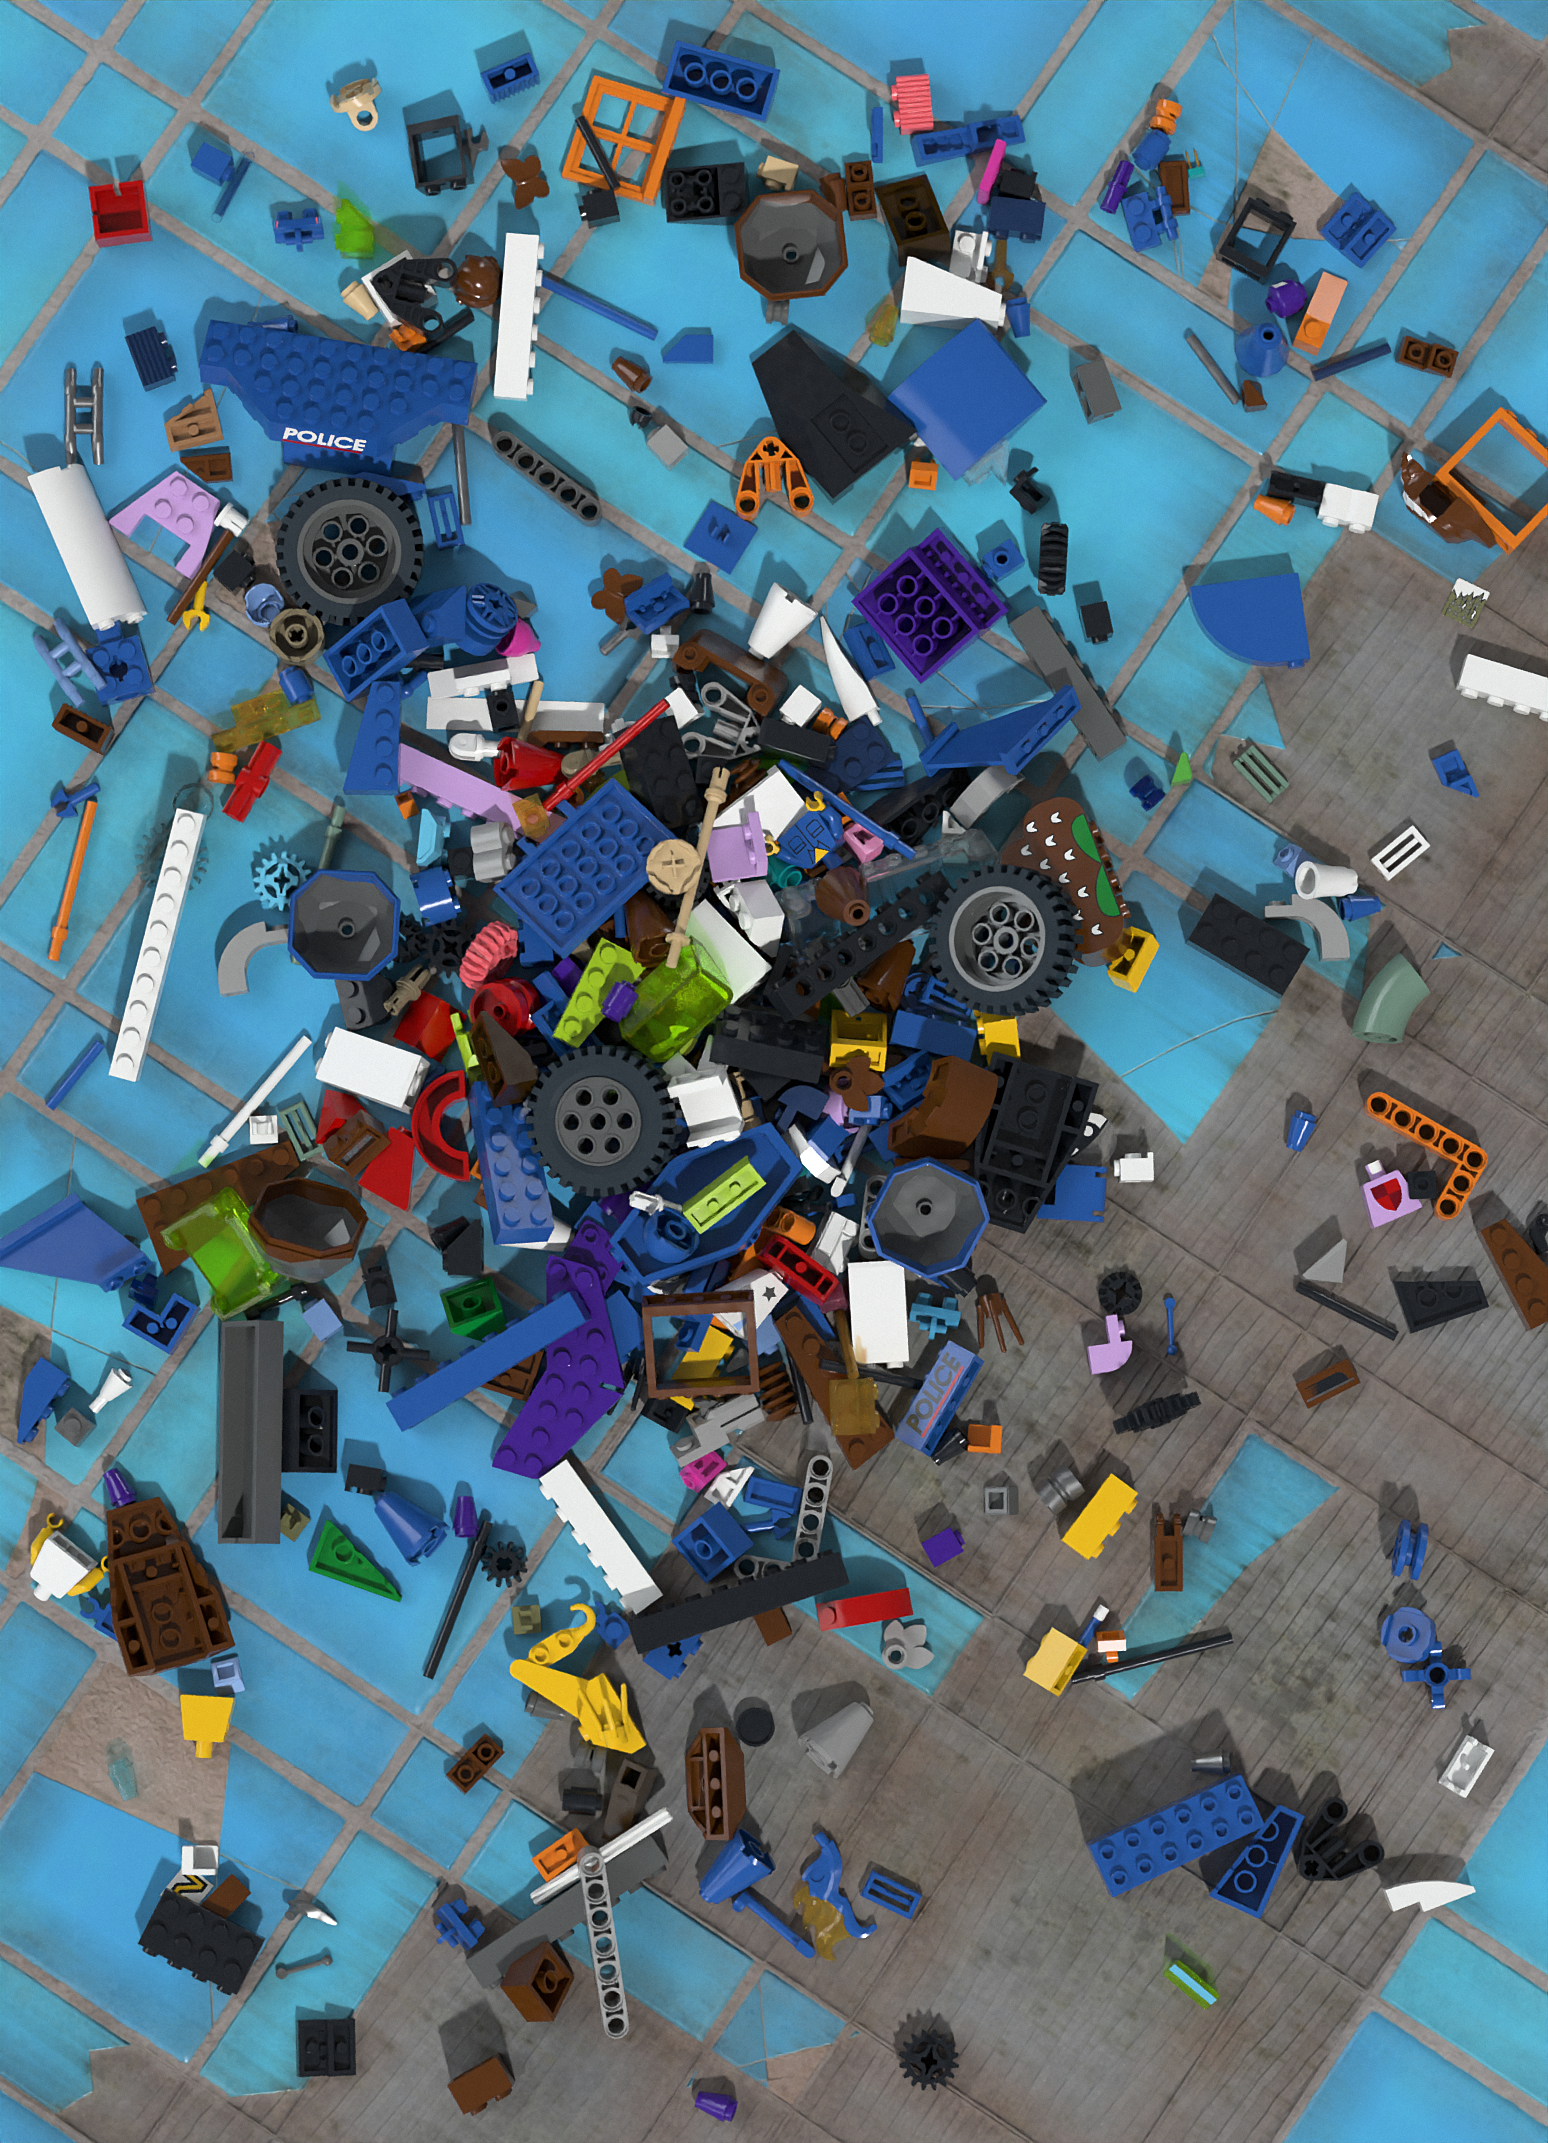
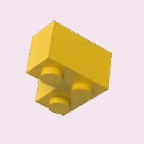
M973 1010L974 1017H980L976 1018L978 1034H983V1039H978L980 1054L986 1055L988 1066L993 1051L1021 1060L1016 1016H1002Z

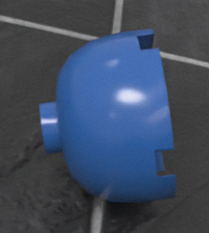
M665 1207L660 1212L657 1209L649 1217L643 1228L642 1235L646 1249L653 1258L664 1263L674 1264L683 1261L697 1249L700 1243L697 1230L692 1231L689 1227L690 1221L684 1214L673 1208Z

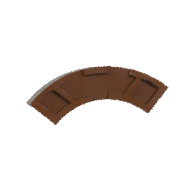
M954 1055L934 1060L928 1083L922 1094L925 1096L923 1102L918 1108L913 1107L905 1116L889 1124L887 1150L908 1159L931 1156L935 1159L954 1160L972 1143L983 1127L995 1099L998 1076Z

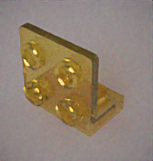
M874 1379L829 1380L831 1436L875 1434L876 1428H879L880 1418L878 1411H875V1400L878 1399L877 1383H874Z

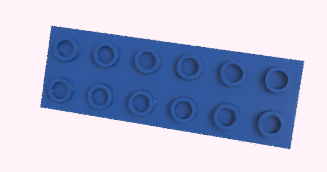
M1234 1772L1098 1836L1085 1844L1108 1894L1115 1897L1262 1828L1265 1824L1242 1775Z

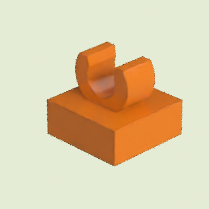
M404 324L398 329H394L388 335L394 345L402 351L415 352L427 343L425 337Z
M917 457L915 461L911 462L909 488L935 491L939 464H935L934 459H931L930 463L920 462V458Z
M1124 1631L1096 1632L1098 1652H1105L1107 1663L1118 1662V1651L1126 1650Z

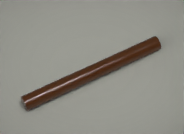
M226 529L224 530L167 617V622L174 626L176 625L234 537V534Z

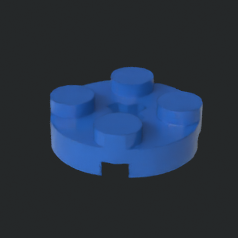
M1402 1607L1393 1615L1390 1614L1385 1619L1381 1628V1642L1385 1646L1387 1654L1392 1659L1407 1664L1426 1660L1435 1643V1621L1425 1612L1413 1607ZM1411 1628L1413 1637L1407 1642V1638L1403 1637L1404 1632H1409Z

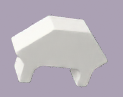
M798 1121L788 1128L785 1134L781 1135L799 1161L818 1179L829 1184L842 1173L832 1156L824 1162L808 1145L804 1127Z

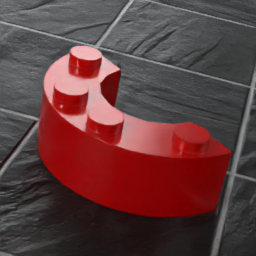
M464 1070L442 1075L425 1088L415 1104L411 1128L413 1140L419 1154L434 1171L451 1180L471 1182L470 1154L450 1147L443 1139L441 1131L442 1119L447 1110L456 1103L467 1100L466 1072Z

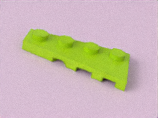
M601 937L552 1037L577 1049L605 1017L600 1012L603 1008L601 1004L614 982L621 983L622 980L633 984L645 970V967H642L639 962L637 964L634 962L631 952Z

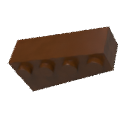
M1506 1219L1477 1232L1476 1234L1526 1331L1547 1322L1548 1267Z

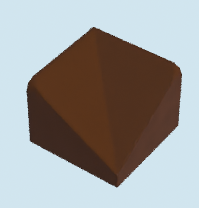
M1244 380L1241 386L1244 411L1247 413L1265 410L1267 402L1263 398L1261 384L1251 380Z

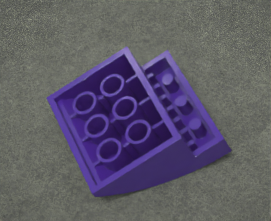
M944 526L934 530L918 546L909 547L851 601L920 684L960 655L1013 609Z

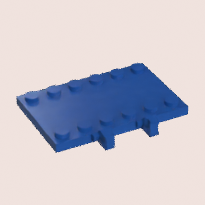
M613 777L582 806L579 805L574 808L563 799L556 807L567 819L537 847L529 843L526 837L523 836L516 843L525 854L521 858L523 861L493 888L494 892L563 960L649 881L646 872V862L651 850L662 841L678 839Z

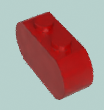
M773 1233L756 1256L763 1266L769 1270L773 1269L782 1276L784 1282L817 1305L823 1306L839 1284L838 1279L831 1272L789 1240L778 1234Z

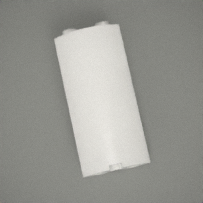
M70 464L62 470L58 466L28 476L29 483L93 629L107 630L115 625L114 622L120 620L122 624L128 622V625L142 621L144 619L143 616L148 614L85 467L81 464Z

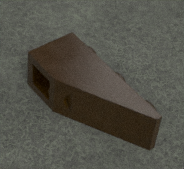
M623 1760L613 1785L602 1834L603 1839L611 1842L637 1825L659 1771L635 1760Z

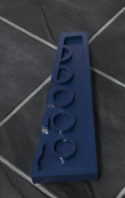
M864 715L835 742V746L838 747L836 761L831 762L829 770L810 766L804 773L834 794L838 795L843 792L846 795L850 790L895 761L896 758L869 719ZM795 780L791 784L805 804L806 797H809L811 801H817L814 798V793Z

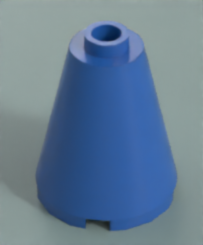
M1261 323L1252 325L1241 333L1236 343L1235 352L1239 365L1249 375L1263 378L1281 371L1287 363L1290 349L1286 336L1275 324Z
M394 1491L389 1493L383 1492L374 1502L376 1505L374 1512L405 1561L412 1567L421 1563L418 1560L421 1556L430 1557L446 1539L447 1534L444 1530H450L446 1522Z
M737 1829L733 1839L727 1841L700 1881L699 1887L701 1890L699 1894L707 1903L719 1904L772 1874L776 1869L775 1863L768 1852L762 1853L759 1849L761 1843L744 1829Z

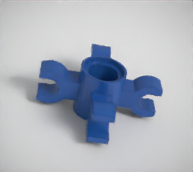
M1435 1641L1429 1653V1664L1423 1670L1402 1671V1682L1424 1681L1431 1687V1709H1445L1443 1687L1449 1680L1471 1679L1470 1668L1448 1669L1446 1665L1442 1664L1441 1641ZM1434 1667H1439L1443 1672V1678L1438 1683L1432 1682L1429 1677V1673Z

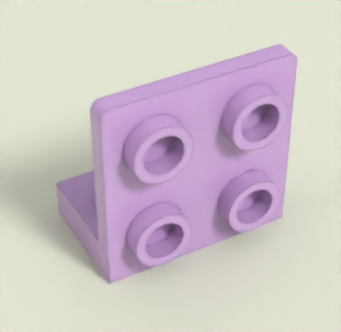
M759 811L748 813L747 824H743V826L712 830L707 848L712 882L767 875L768 858Z

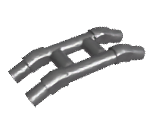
M69 368L66 370L65 380L66 464H77L76 434H92L93 464H104V370L101 368L93 370L92 397H77V370ZM76 408H92V424H76Z

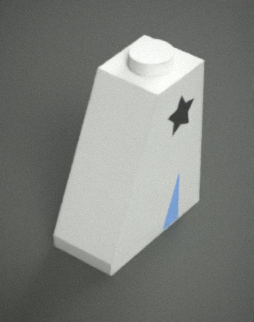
M756 1268L713 1292L754 1290L757 1329L788 1291V1288L781 1283L783 1280L782 1276L773 1269L766 1271ZM746 1312L713 1314L735 1336L748 1340Z

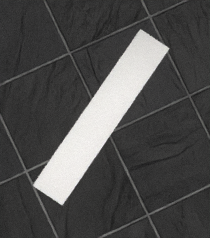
M428 697L426 729L493 731L487 699L447 697L432 700V697ZM515 700L520 726L528 700ZM539 701L531 731H602L603 733L604 703ZM520 728L504 732H519Z

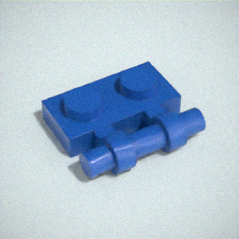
M1165 186L1155 188L1157 199L1151 201L1147 191L1121 200L1133 247L1137 253L1162 245L1160 234L1167 233L1168 241L1179 238L1177 233L1178 222L1176 218H1173L1171 210L1172 200L1171 196L1167 195ZM1160 209L1163 222L1157 224L1154 211Z

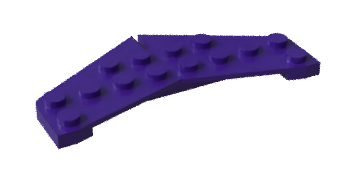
M554 1254L549 1255L546 1266V1305L553 1302L551 1297L564 1289H566L567 1293L576 1290L592 1319L547 1346V1369L495 1453L492 1467L531 1479H538L547 1474L625 1394L601 1386L602 1382L623 1389L627 1388L599 1271L591 1265Z

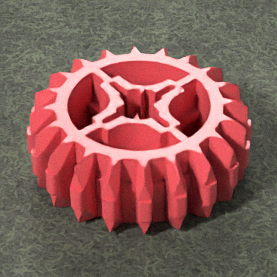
M499 921L491 922L487 927L485 926L481 933L476 935V938L466 950V955L462 958L463 963L460 966L459 975L461 981L470 989L477 991L482 985L503 979L504 975L509 972L510 966L514 964V958L518 955L517 950L520 948L518 932L510 925Z

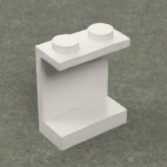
M724 1065L671 1078L667 1090L670 1098H679L680 1106L691 1133L687 1141L688 1148L698 1146L699 1148L706 1147L714 1141L722 1139L724 1141H732L741 1135L745 1122Z

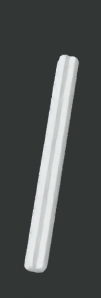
M663 1807L601 1847L599 1851L604 1862H608L673 1819L670 1810L667 1807ZM595 1856L587 1857L584 1865L591 1867L597 1863L598 1858ZM578 1864L573 1865L530 1894L533 1902L539 1906L580 1880Z

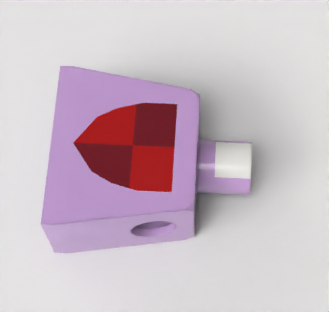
M1380 1160L1365 1166L1371 1181L1360 1186L1371 1230L1422 1207L1418 1199H1409L1408 1183L1399 1170L1386 1174Z

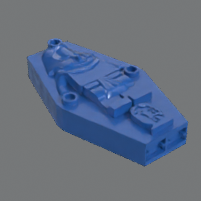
M771 1122L741 1132V1135L732 1141H724L722 1139L709 1146L681 1154L666 1165L646 1194L651 1196L660 1195L663 1200L680 1204L681 1206L746 1155L751 1159L752 1165L766 1181V1184L702 1234H699L700 1243L697 1249L683 1261L674 1264L664 1263L649 1254L643 1242L642 1234L650 1215L647 1211L634 1207L609 1240L612 1246L609 1252L618 1264L621 1261L626 1264L629 1270L625 1273L634 1285L640 1283L643 1288L649 1287L736 1255L746 1247L804 1170L802 1163ZM690 1223V1224H689V1227H690V1228L692 1229V1231L694 1232L696 1229H695L694 1226Z

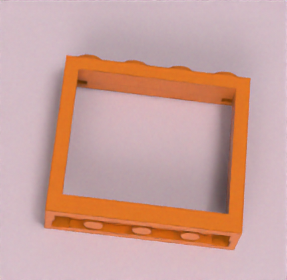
M1500 407L1434 475L1435 477L1431 483L1452 502L1458 496L1462 498L1488 526L1495 537L1497 545L1510 555L1548 516V503L1515 536L1449 474L1497 422L1548 469V447L1544 448L1537 441L1538 438L1533 431L1528 428L1524 429L1517 422L1518 419L1514 413Z

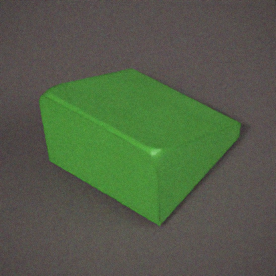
M1183 752L1179 758L1170 786L1190 783L1193 777L1186 752Z

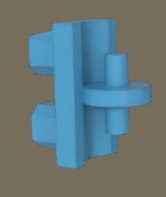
M920 1292L915 1303H912L909 1321L920 1323L919 1329L929 1331L928 1339L934 1340L935 1332L946 1334L947 1328L957 1330L961 1312L958 1311V1300L947 1297L943 1299L942 1308L932 1307L933 1296Z

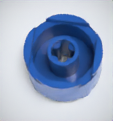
M441 865L409 875L411 882L417 881V883L412 885L423 918L429 917V919L424 920L426 927L456 918V913L462 912L456 893L450 895L448 887L453 886L447 867L442 869Z

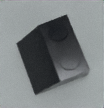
M475 1219L448 1246V1254H443V1270L448 1272L450 1278H484V1223L481 1219Z

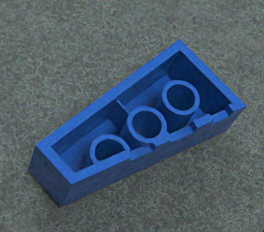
M1279 1804L1264 1823L1265 1826L1260 1828L1209 1896L1261 1919L1305 1816Z

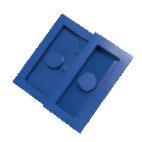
M1353 192L1321 227L1318 233L1349 261L1362 268L1397 228L1379 210H1374L1357 192Z

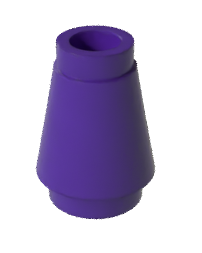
M118 1468L111 1469L103 1474L112 1507L120 1508L137 1502L135 1497L137 1493L119 1472Z
M457 1497L452 1530L455 1531V1537H476L477 1530L480 1528L474 1497Z
M699 2091L695 2101L696 2108L722 2122H725V2120L732 2122L738 2105V2100L732 2099V2095Z

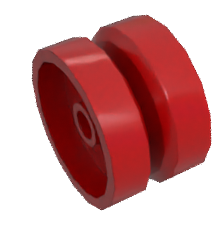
M513 976L482 985L474 993L470 1002V1016L473 1024L479 1013L486 1011L513 1038L528 1034L536 1027L530 1016L541 1009L539 995L533 986L523 978Z

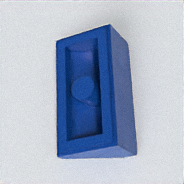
M868 621L851 627L843 634L865 682L896 669L881 636Z

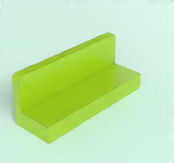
M746 1155L682 1205L683 1214L699 1234H702L762 1188L766 1181L752 1165L751 1159Z

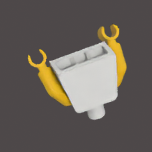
M55 1513L47 1516V1527L41 1529L30 1548V1564L33 1567L30 1576L39 1583L33 1593L42 1601H47L51 1594L61 1599L65 1594L76 1596L90 1591L104 1578V1573L109 1572V1569L104 1566V1561L108 1559V1555L102 1558L101 1566L97 1568L95 1566L98 1562L58 1532L64 1526L63 1518H61L58 1525H51V1520L54 1518Z

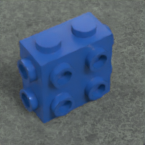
M611 1289L605 1294L621 1365H623L630 1359L628 1354L637 1348L640 1352L645 1348L643 1318L622 1290L615 1292L614 1289Z

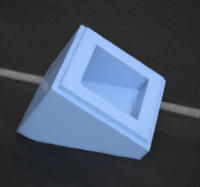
M238 1657L211 1663L214 1687L218 1696H225L245 1690Z

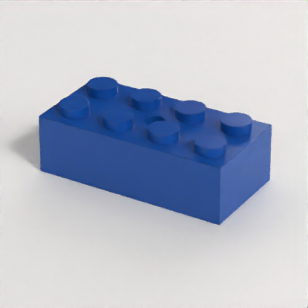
M403 598L378 607L322 655L347 702L368 696L372 681H388L430 645Z

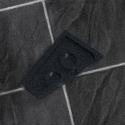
M1480 1281L1392 1282L1410 1334L1489 1307Z

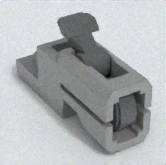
M733 1393L714 1398L707 1395H699L692 1398L691 1401L696 1407H699V1410L685 1418L693 1435L681 1438L676 1444L670 1446L669 1449L674 1459L682 1468L729 1443L730 1441L727 1437L729 1432L735 1429L745 1431L764 1421V1416L754 1394L740 1395L739 1393Z

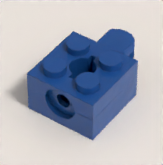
M115 621V625L107 630L100 631L96 629L95 633L99 646L85 650L87 657L107 683V686L100 691L95 687L99 702L103 707L156 692L138 635L124 638L118 621Z

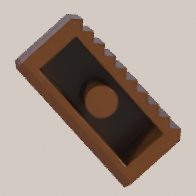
M67 703L62 705L52 723V727L56 731L101 755L105 754L115 736L114 730L110 726L97 721L96 718L93 719L92 716H88L82 711H78L77 708H73L72 705L69 706Z

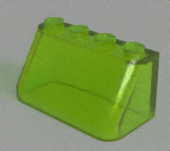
M692 935L689 937L690 945L681 948L676 968L667 967L666 958L636 987L635 992L639 996L626 1018H622L619 1023L622 1038L655 1062H665L671 1059L728 1006L733 999L730 983L704 945Z

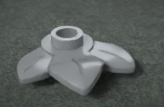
M897 1620L891 1622L884 1632L886 1647L882 1652L884 1664L894 1670L902 1669L905 1666L919 1669L929 1664L934 1658V1654L922 1647L926 1639V1626L912 1625L903 1629ZM894 1650H898L901 1653V1658L898 1661L891 1659L890 1655Z

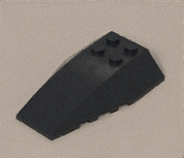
M993 1051L988 1071L998 1076V1086L990 1113L975 1139L974 1178L979 1182L990 1216L988 1223L1025 1234L1084 1136L1099 1083L1076 1076L1064 1075Z

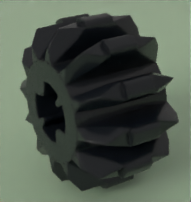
M499 1541L497 1542L499 1552H496L492 1546L487 1548L493 1557L482 1556V1560L490 1562V1566H484L481 1569L482 1572L492 1570L493 1573L486 1578L488 1582L497 1576L496 1587H501L503 1578H505L506 1585L510 1588L512 1587L510 1577L513 1576L520 1583L522 1579L516 1574L517 1571L527 1573L528 1569L519 1567V1563L527 1562L528 1558H517L523 1551L522 1547L517 1548L513 1553L511 1552L514 1546L513 1542L510 1541L507 1545V1550H504L503 1542ZM501 1557L505 1560L511 1559L512 1563L509 1565L512 1568L510 1571L506 1569L500 1571L497 1565H500L498 1560Z

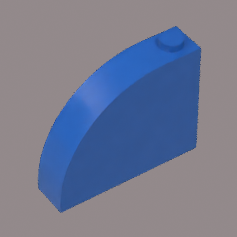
M1298 573L1199 585L1189 588L1188 595L1191 609L1200 629L1212 644L1228 656L1251 665L1264 667L1288 665V669L1302 668L1304 663H1308L1310 660Z

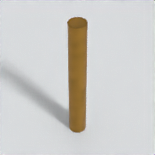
M838 1310L834 1313L848 1378L856 1379L859 1377L845 1312Z

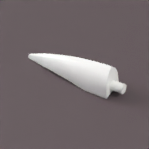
M823 616L820 617L822 639L828 667L849 722H856L866 715L873 726L880 724L882 719L878 711L881 708L870 687L842 652Z

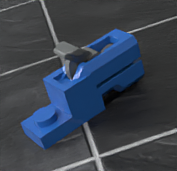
M722 1259L681 1274L675 1280L664 1282L662 1293L713 1292L716 1287L723 1285L731 1263ZM714 1315L676 1316L685 1321L678 1333L675 1347L684 1352H699Z

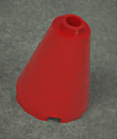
M509 736L502 738L496 750H501L499 759L494 758V778L497 787H502L501 791L520 790L558 784L564 780L567 781L568 778L561 771V761L566 755Z

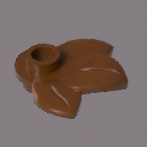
M853 1057L845 1067L835 1069L829 1078L831 1089L835 1093L842 1095L845 1105L850 1109L861 1112L868 1111L867 1095L878 1092L885 1085L877 1074L868 1071L871 1064V1058ZM846 1076L848 1078L847 1085L840 1086L838 1078Z

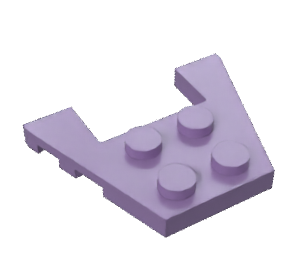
M175 471L111 518L108 523L130 538L143 518L148 516L189 544L190 547L176 565L175 570L192 581L205 559L208 543L215 527L213 523L218 517L222 503Z

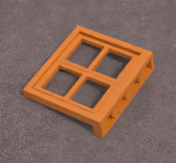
M594 75L581 116H585L596 138L618 144L611 164L614 173L623 146L652 155L642 186L639 187L618 180L621 188L614 191V194L654 207L664 178V169L667 168L687 107L686 99L675 97V100ZM603 94L631 102L621 134L593 126ZM637 104L665 113L655 145L627 136ZM577 126L561 178L594 189H602V191L610 190L603 175L579 168L587 143Z

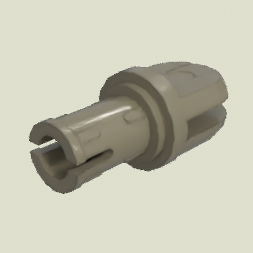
M589 748L566 755L561 761L562 773L565 777L572 778L602 751L593 752ZM619 751L600 768L621 764Z
M416 964L405 977H400L396 982L397 990L383 1004L388 1012L392 1008L394 1009L391 1012L392 1015H398L399 1011L409 1000H417L420 997V990L426 985L431 976L428 968L422 972L424 965Z

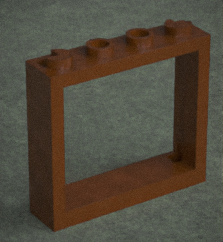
M754 1290L642 1296L649 1398L665 1400L677 1396L695 1398L699 1395L721 1397L733 1393L751 1395L754 1392H760ZM746 1312L750 1364L749 1376L656 1380L652 1317Z

